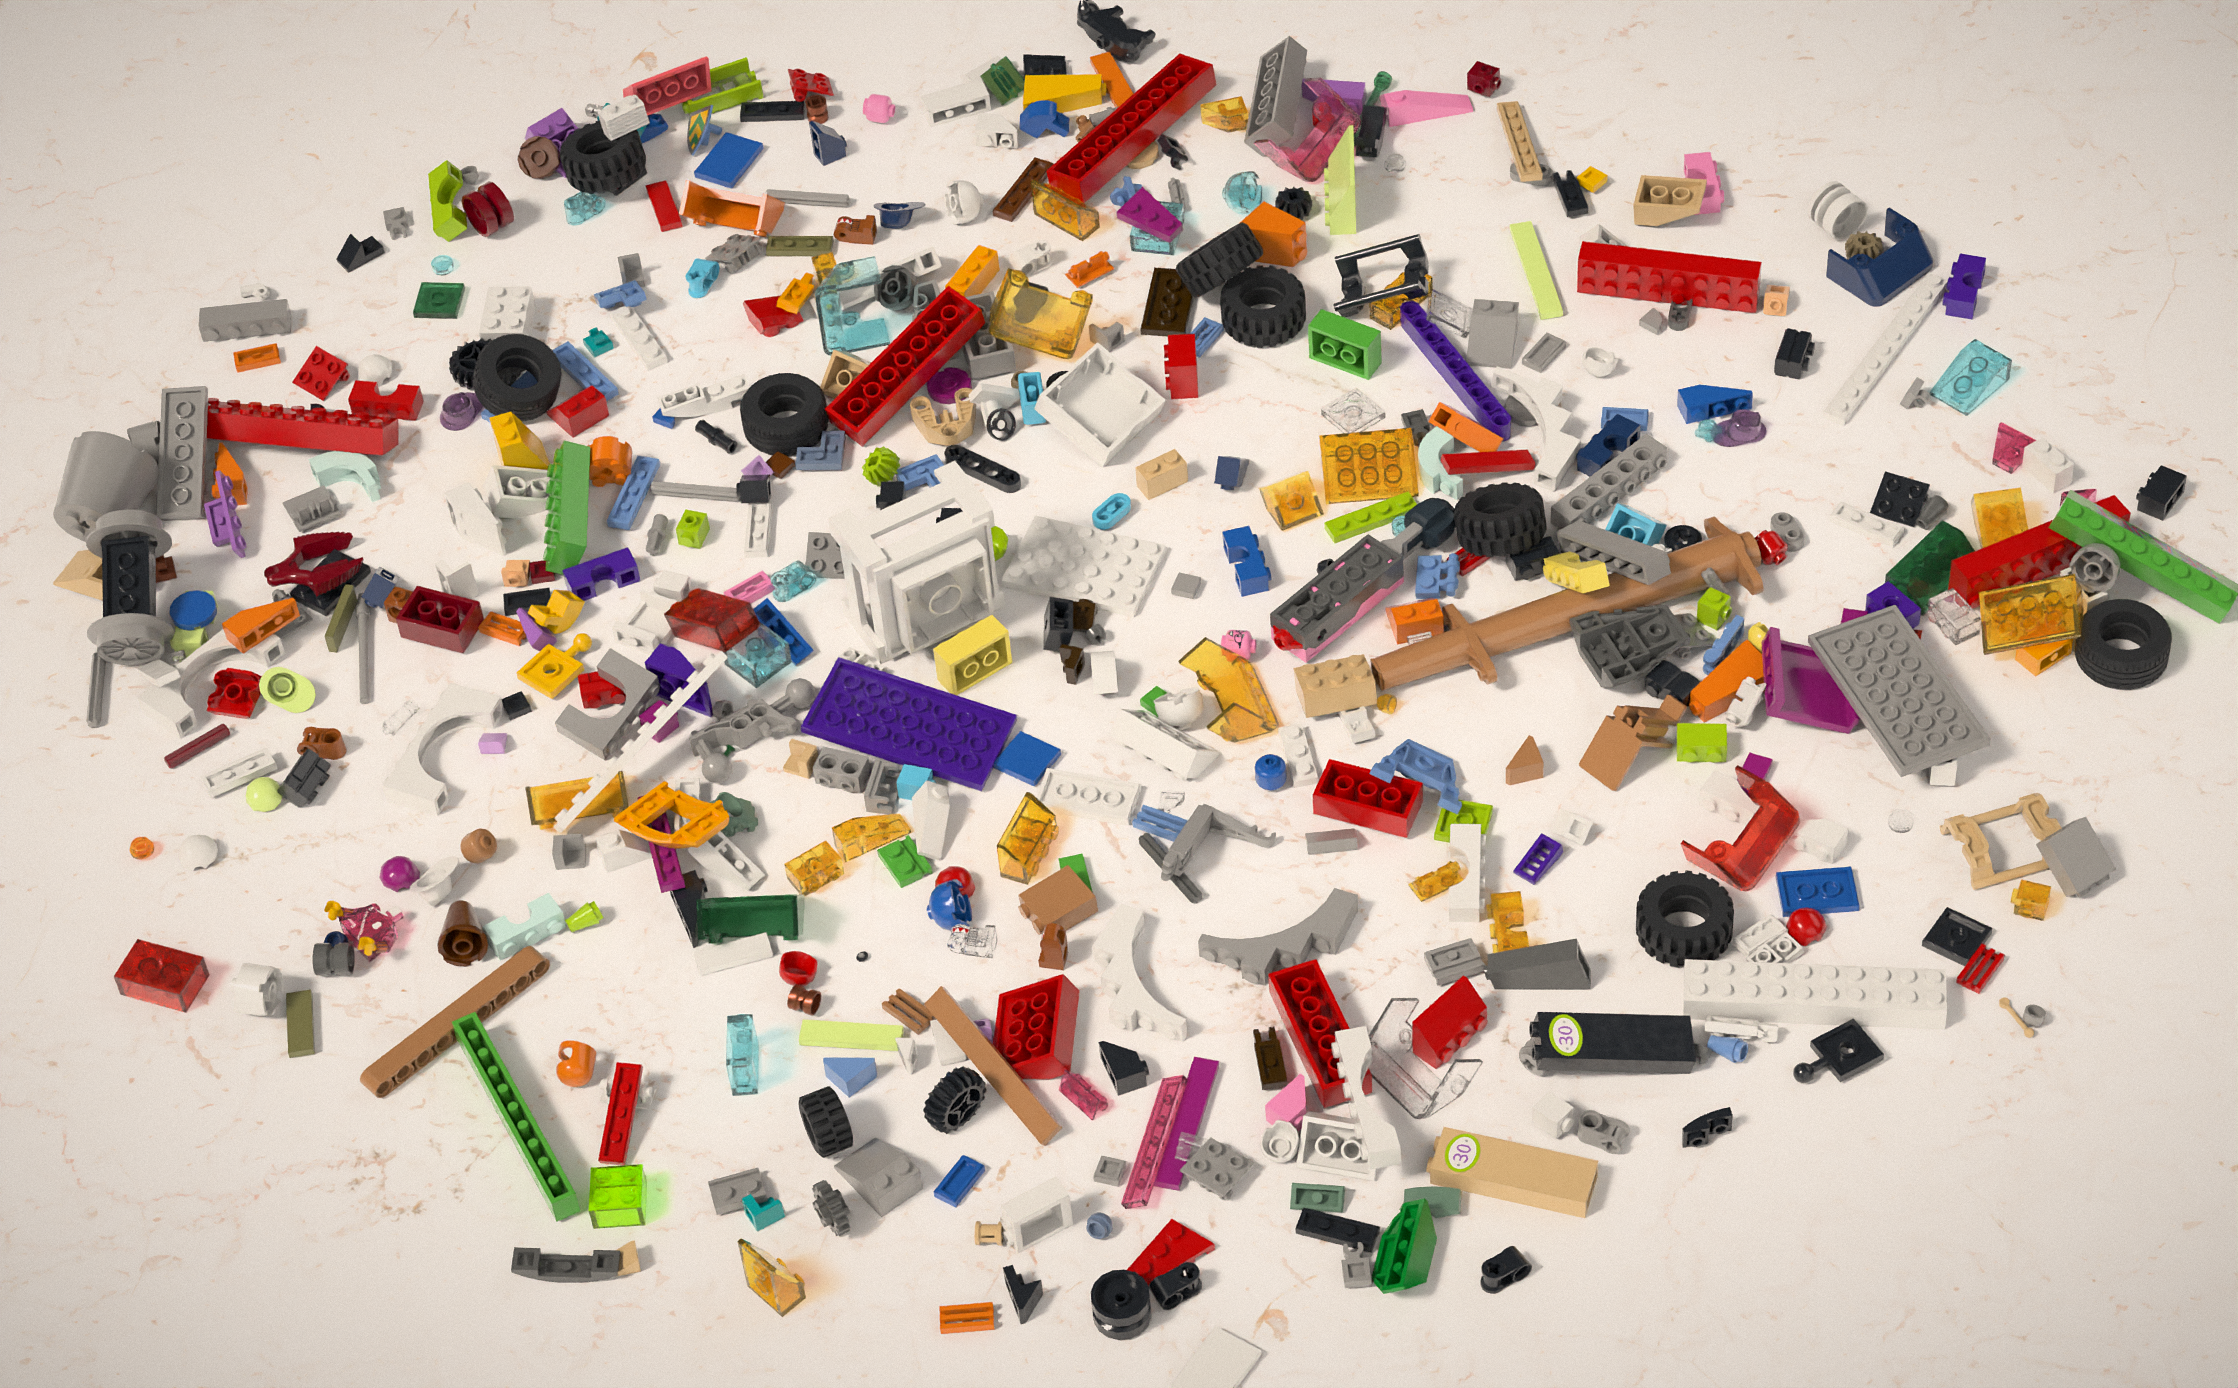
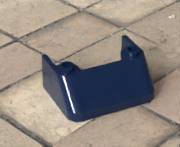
M1890 207L1886 209L1884 236L1896 244L1877 258L1872 259L1865 254H1856L1846 259L1833 249L1828 251L1826 277L1873 307L1883 306L1933 268V256L1918 226Z

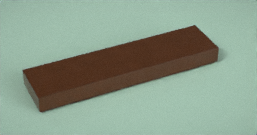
M1034 157L993 209V216L1013 222L1046 180V171L1054 163Z

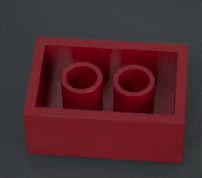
M416 586L396 617L401 638L463 654L479 630V625L484 620L480 601L421 586Z

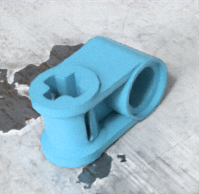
M696 258L693 261L692 266L685 275L686 281L689 283L688 293L691 297L701 298L708 293V290L719 275L720 266L717 261Z

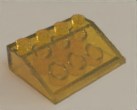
M1411 428L1319 435L1320 460L1326 504L1385 500L1408 491L1412 497H1419Z
M2075 574L1979 592L1984 655L2081 637L2084 611L2082 588Z

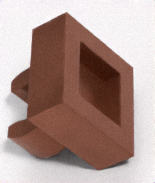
M163 554L155 558L156 583L177 578L172 556L164 557Z

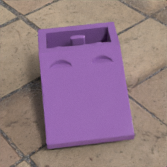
M560 108L529 126L524 139L527 140L534 136L546 137L557 145L560 152L563 141L566 140L569 134H573L578 127L565 110ZM560 159V164L556 171L564 178H566V174Z

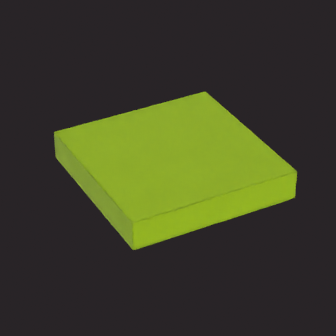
M1458 799L1462 803L1458 814L1441 808L1434 832V840L1450 843L1451 824H1481V834L1487 835L1493 814V805Z

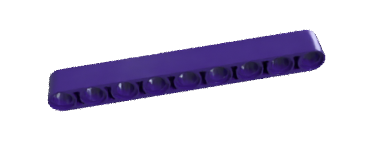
M1415 301L1402 303L1400 306V324L1403 330L1479 424L1504 439L1502 442L1509 440L1511 437V416L1424 309Z

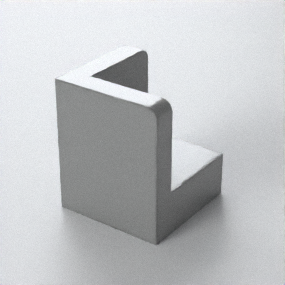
M639 253L617 257L622 283L625 284L635 280L640 287H645Z
M1115 322L1110 327L1105 326L1102 329L1093 323L1089 325L1090 341L1094 344L1098 342L1109 352L1125 342L1124 328L1119 322Z
M583 834L553 835L552 856L556 870L585 868L587 849Z

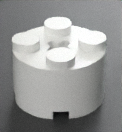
M242 963L237 978H233L230 984V991L234 993V1012L273 1016L281 1000L276 999L277 992L283 989L281 970L273 966Z

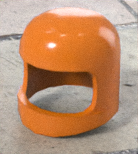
M570 1040L561 1042L558 1056L562 1062L556 1066L558 1079L570 1087H582L588 1084L594 1072L596 1051L593 1047L582 1042ZM572 1048V1055L570 1058L567 1055H565L563 1051L564 1049Z

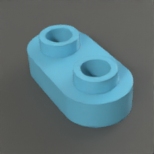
M1123 493L1111 495L1093 511V525L1101 530L1113 527L1130 512L1131 500L1129 496Z

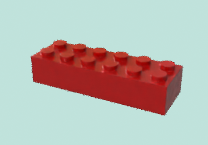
M1317 959L1269 973V993L1323 1108L1349 1101L1350 1098H1345L1343 1083H1345V1079L1339 1078L1337 1063L1340 1061L1339 1058H1334L1331 1043L1335 1042V1031L1350 1028ZM1369 1068L1362 1082L1364 1095L1372 1093V1074Z

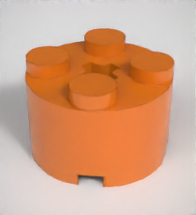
M602 436L595 438L591 445H587L590 447L589 479L592 480L594 486L603 487L608 483L624 485L628 475L631 474L633 450L628 442L625 441V444L618 441L619 438Z

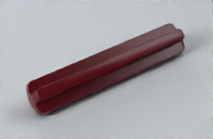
M222 723L164 757V761L172 769L230 735V731Z

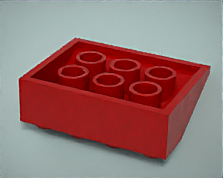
M1064 974L999 994L993 1045L1022 1079L1049 1080L1071 1072L1080 990Z

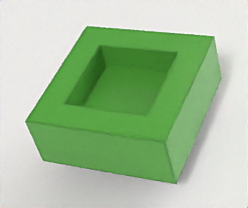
M1155 686L1140 699V705L1158 717L1154 700L1167 694V692Z

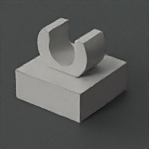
M1916 377L1899 405L1908 409L1913 402L1916 407L1922 408L1931 395L1928 391L1921 389L1925 381Z

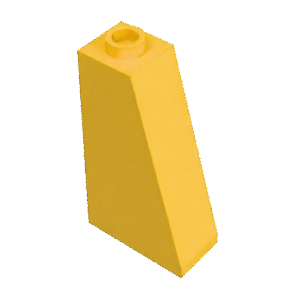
M1102 74L1026 75L1023 111L1030 104L1041 100L1057 103V112L1059 113L1102 105V98L1107 94L1106 83H1102Z

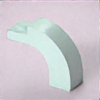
M1436 426L1426 434L1420 443L1418 450L1419 477L1423 485L1432 494L1440 489L1444 494L1458 500L1463 496V479L1456 474L1448 475L1440 461L1442 454H1454V437Z
M332 451L308 459L312 474L320 487L323 485L327 487L342 481H351L361 485L372 502L380 500L378 490L381 489L377 468L366 456L359 453Z

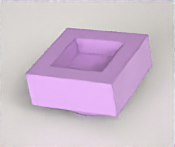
M760 455L752 459L741 470L744 475H772L774 473Z

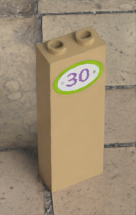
M1443 1127L1441 1136H1436L1433 1147L1435 1155L1434 1157H1429L1426 1172L1430 1173V1184L1457 1188L1469 1193L1586 1218L1598 1178L1599 1161Z

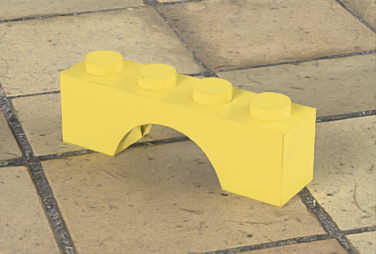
M1570 551L1544 558L1545 566H1543V572L1549 582L1580 593L1610 586L1604 562L1598 560L1580 562L1579 554Z

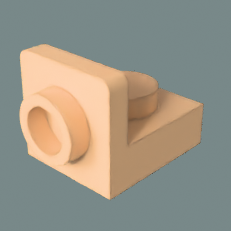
M1767 285L1763 313L1785 316L1790 287Z
M530 560L506 561V566L501 570L505 587L528 586Z

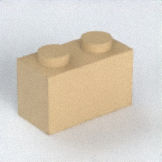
M1176 449L1135 467L1137 487L1148 500L1188 482L1187 462Z

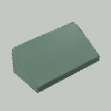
M1292 1183L1290 1209L1302 1210L1304 1207L1322 1212L1343 1213L1346 1187Z

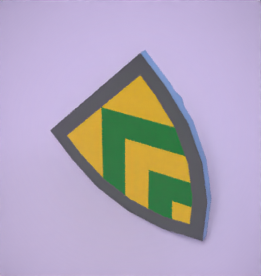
M713 105L690 113L687 144L693 156L700 145L708 146L710 132L716 135L722 133V127L709 123Z

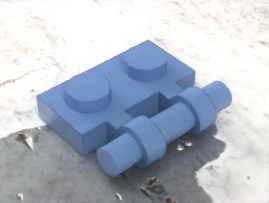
M1451 553L1449 560L1444 563L1442 555L1418 556L1415 587L1416 599H1440V591H1446V595L1449 597L1455 596L1459 584L1457 573L1460 571V562L1458 561L1457 554ZM1442 574H1447L1445 579H1441Z

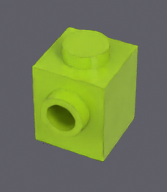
M685 509L676 527L679 545L701 548L710 530L707 513Z
M1710 587L1697 602V621L1718 631L1731 615V596Z

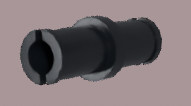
M704 419L697 422L695 431L706 437L710 444L719 446L728 454L736 450L737 442L725 435L722 429L713 427Z

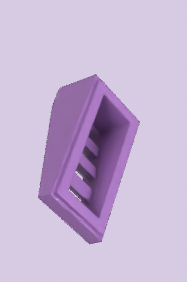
M518 608L516 612L531 647L541 651L548 644L554 646L557 638L549 629L537 624L535 618L529 615L527 610Z

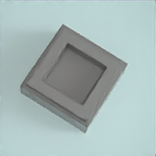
M1179 572L1171 588V594L1194 599L1201 585V577Z
M1101 1155L1093 1175L1094 1182L1119 1187L1127 1167L1126 1161Z

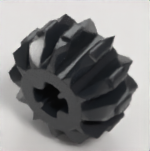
M1295 186L1290 189L1285 187L1284 191H1278L1275 207L1303 220V217L1309 216L1312 210L1311 195L1309 191H1304L1303 187L1298 189Z

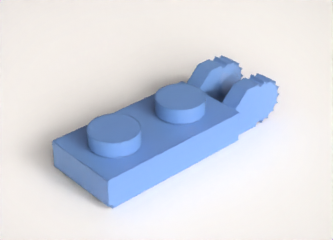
M1736 615L1731 623L1728 622L1720 639L1717 638L1712 645V649H1708L1703 656V662L1705 663L1703 666L1704 674L1709 675L1731 654L1744 635V617Z

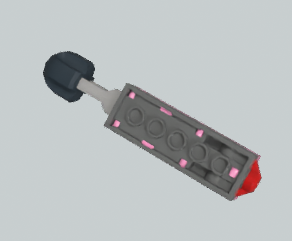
M1428 498L1418 503L1405 514V529L1395 538L1380 542L1369 534L1363 537L1270 613L1271 639L1276 646L1283 651L1291 652L1305 663L1311 660L1404 583L1403 561L1419 547L1427 550L1438 548L1451 537L1456 528L1453 514L1454 507L1444 499Z

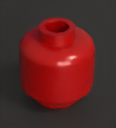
M1764 530L1755 537L1760 550L1761 561L1765 565L1773 563L1779 565L1786 559L1787 555L1785 553L1788 549V544L1776 531Z

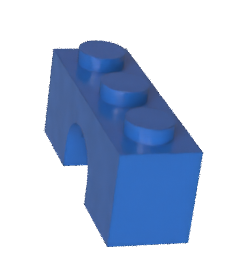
M1249 525L1222 531L1223 549L1229 564L1242 562L1234 564L1235 581L1241 597L1269 591L1268 581L1272 580L1269 567L1264 566L1265 556L1263 550H1258L1259 541L1257 534H1252Z

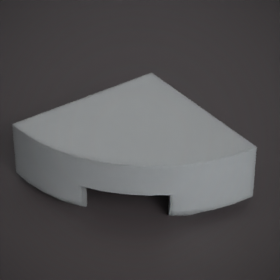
M1652 308L1639 320V326L1658 335L1661 331L1662 317L1655 308Z

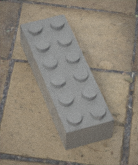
M1290 35L1260 56L1244 143L1262 157L1269 152H1274L1283 142H1288L1294 135L1293 130L1308 50Z

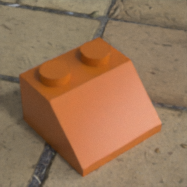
M1436 598L1385 607L1397 645L1427 639L1444 633L1443 613Z

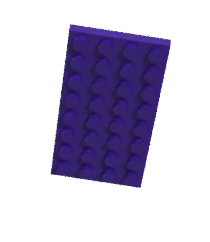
M838 657L801 725V732L902 766L906 764L932 769L933 776L982 791L994 768L996 759L1000 756L1017 722V715Z

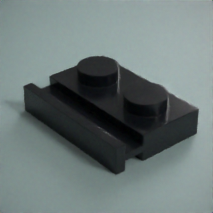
M1023 54L1024 81L1026 75H1067L1065 56Z

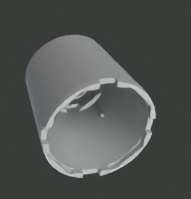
M87 431L82 432L80 437H74L53 511L54 520L65 532L86 542L87 536L95 530L97 519L102 515L118 510H138L156 484L160 474L159 467L153 457L145 450L140 452L132 447V441L115 434Z

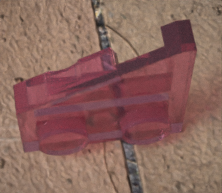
M2000 422L1992 465L2012 474L2023 463L2024 448L2037 440Z

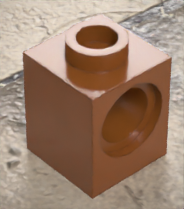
M396 586L393 588L384 601L389 622L397 624L396 617L413 591Z

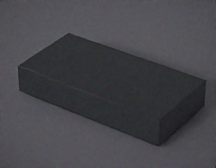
M550 587L504 593L505 616L517 615L516 611L518 608L529 611L531 605L547 606L551 598Z

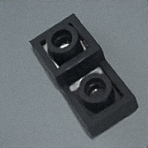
M1727 1107L1709 1112L1688 1123L1682 1128V1147H1699L1703 1144H1709L1710 1134H1722L1732 1131L1733 1114L1731 1108Z

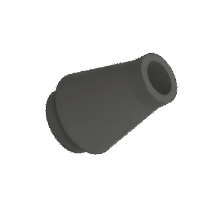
M1939 495L1928 498L1919 517L1916 519V524L1926 530L1930 525L1947 514V509L1949 508L1947 501Z

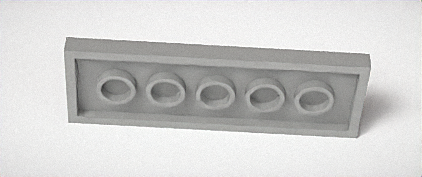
M206 386L162 389L159 443L160 474L157 492V517L160 520L204 518L208 388Z

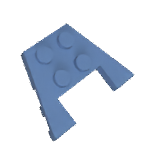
M1407 739L1397 746L1389 756H1384L1381 762H1376L1373 765L1369 774L1388 783L1391 782L1396 770L1406 778H1413L1422 782L1430 789L1441 791L1437 805L1455 814L1459 813L1462 803L1458 801L1460 793L1459 788L1455 786L1457 778L1452 758Z

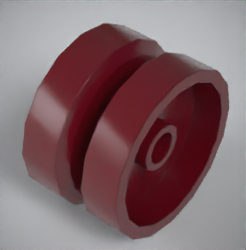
M488 181L478 187L477 191L473 190L462 196L461 202L466 217L481 236L488 237L498 231V227L503 228L514 222V214L510 202L494 182Z

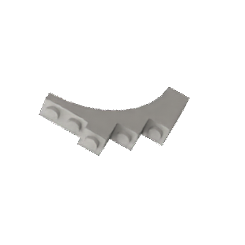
M1334 888L1327 900L1312 915L1297 925L1262 937L1235 939L1201 934L1198 940L1199 957L1208 961L1225 964L1230 968L1241 969L1242 979L1250 983L1266 986L1268 974L1273 972L1277 963L1287 968L1304 963L1312 948L1323 953L1327 952L1336 955L1358 912V895Z

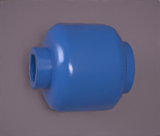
M1267 754L1256 761L1254 766L1255 780L1259 787L1271 791L1277 790L1285 784L1287 770L1286 763L1282 757Z

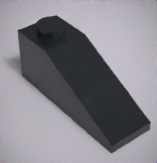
M696 870L682 874L685 888L670 891V895L693 948H696L699 945L706 906L704 893L708 892L704 878L699 879Z

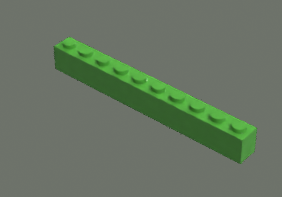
M476 1012L452 1021L456 1039L556 1222L580 1212L576 1192Z

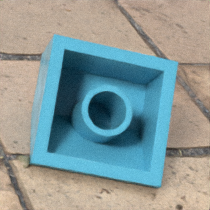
M1617 503L1605 530L1653 546L1654 544H1659L1667 524L1629 505Z

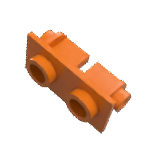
M1100 251L1098 254L1090 257L1089 262L1084 260L1076 265H1072L1065 276L1078 288L1114 270V267L1107 261L1110 259L1108 252Z

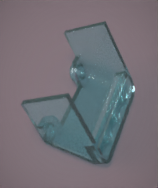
M875 256L838 263L814 292L822 346L827 355L831 356L833 350L852 353L890 344L884 318L862 322L861 315L856 311L842 313L840 291L882 283Z

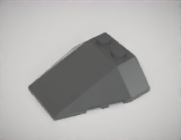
M1667 605L1638 607L1637 611L1622 612V609H1614V613L1599 614V611H1591L1569 619L1579 655L1600 687L1613 688L1637 679L1689 641V636Z

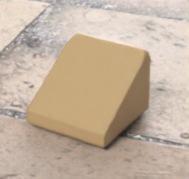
M635 1240L618 1248L617 1250H620L618 1276L641 1272Z

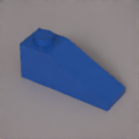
M768 598L749 612L748 620L795 666L814 651Z

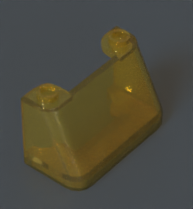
M1008 268L990 308L989 332L1000 340L1062 359H1071L1077 349L1093 302V294L1084 290H1077L1072 292L1070 298L1029 286V279L1024 272Z

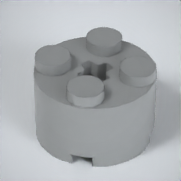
M151 421L128 428L127 434L129 440L132 441L131 446L140 452L142 450L147 451L159 467L160 421Z

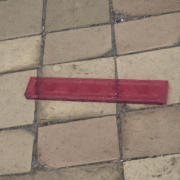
M1184 1075L1162 1078L1121 1202L1125 1209L1143 1207L1148 1204L1188 1082Z

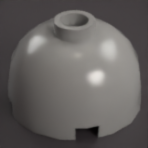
M2092 543L2085 545L2075 553L2070 562L2071 577L2079 588L2087 592L2107 591L2114 585L2120 574L2119 558L2112 548L2104 544Z

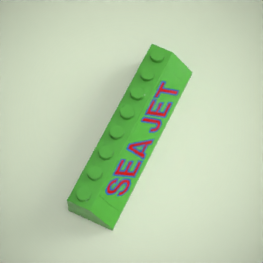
M2072 490L2068 492L2048 527L2082 547L2092 543H2099L2112 548L2119 558L2121 569L2218 624L2227 615L2238 596V584Z

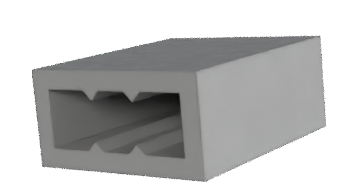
M2086 816L2073 820L2036 844L2066 897L2075 894L2077 897L2085 895L2091 891L2089 886L2094 883L2096 885L2104 883L2110 879L2108 874L2116 870Z

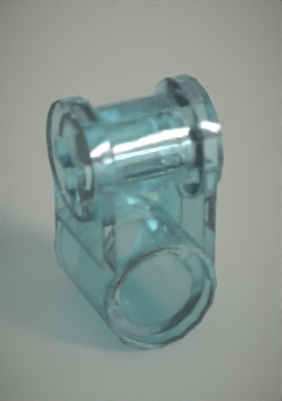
M586 191L567 198L564 201L566 222L573 226L580 225L594 215L601 213L606 205L605 199L595 194L588 195Z
M800 560L792 562L789 566L775 572L770 577L771 584L774 586L773 598L778 602L789 601L796 595L810 589L816 582V575Z

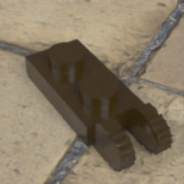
M1275 1026L1269 1027L1268 1036L1270 1041L1261 1042L1259 1029H1253L1254 1051L1262 1090L1281 1088L1288 1085L1279 1039H1277Z

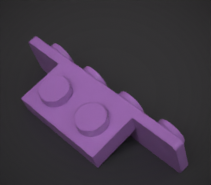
M219 470L215 472L221 498L204 504L212 543L218 547L231 542L232 550L240 558L246 557L244 549L247 546L245 539L240 533L242 523L236 515L235 509L238 506L231 493L233 484L230 477L225 476Z

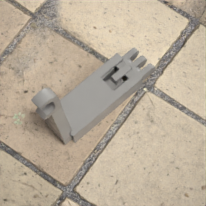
M1198 804L1164 857L1160 878L1163 881H1169L1173 874L1181 876L1209 834V830L1213 833L1245 840L1264 848L1274 845L1276 832L1271 833L1270 837H1264L1257 834V825L1249 827L1212 806Z

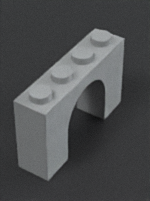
M609 648L596 667L600 677L617 686L626 694L623 708L610 718L596 719L568 704L555 721L557 732L603 760L609 754L612 755L616 751L619 740L623 735L626 736L630 732L633 721L645 711L647 702L650 698L653 699L660 689L657 675Z

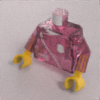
M331 900L326 903L324 909L325 912H329L328 918L333 921L337 917L339 918L343 934L369 963L381 953L390 952L395 941L398 939L395 923L404 918L397 906L384 912L376 903L366 907L346 908L341 907L338 902Z

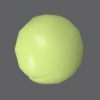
M269 777L254 779L247 786L246 803L249 804L253 811L268 812L274 810L282 800V795L277 791L280 785Z

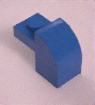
M1047 100L1036 101L1020 114L1019 129L1035 138H1038L1046 128L1065 137L1069 133L1070 118L1063 113L1057 112V103Z

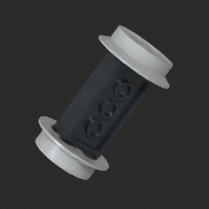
M140 510L109 512L97 519L95 530L86 538L88 550L102 558L103 618L96 620L88 627L87 637L90 642L97 646L98 656L107 662L119 665L150 663L163 656L165 651L164 645L170 642L174 636V629L171 624L156 617L155 558L162 556L170 550L172 538L168 532L162 529V521L154 514Z

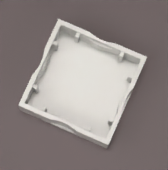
M1097 342L1077 360L1070 371L1060 376L1039 395L1034 410L1101 467H1104L1160 415L1166 400L1142 379L1129 372L1121 361Z

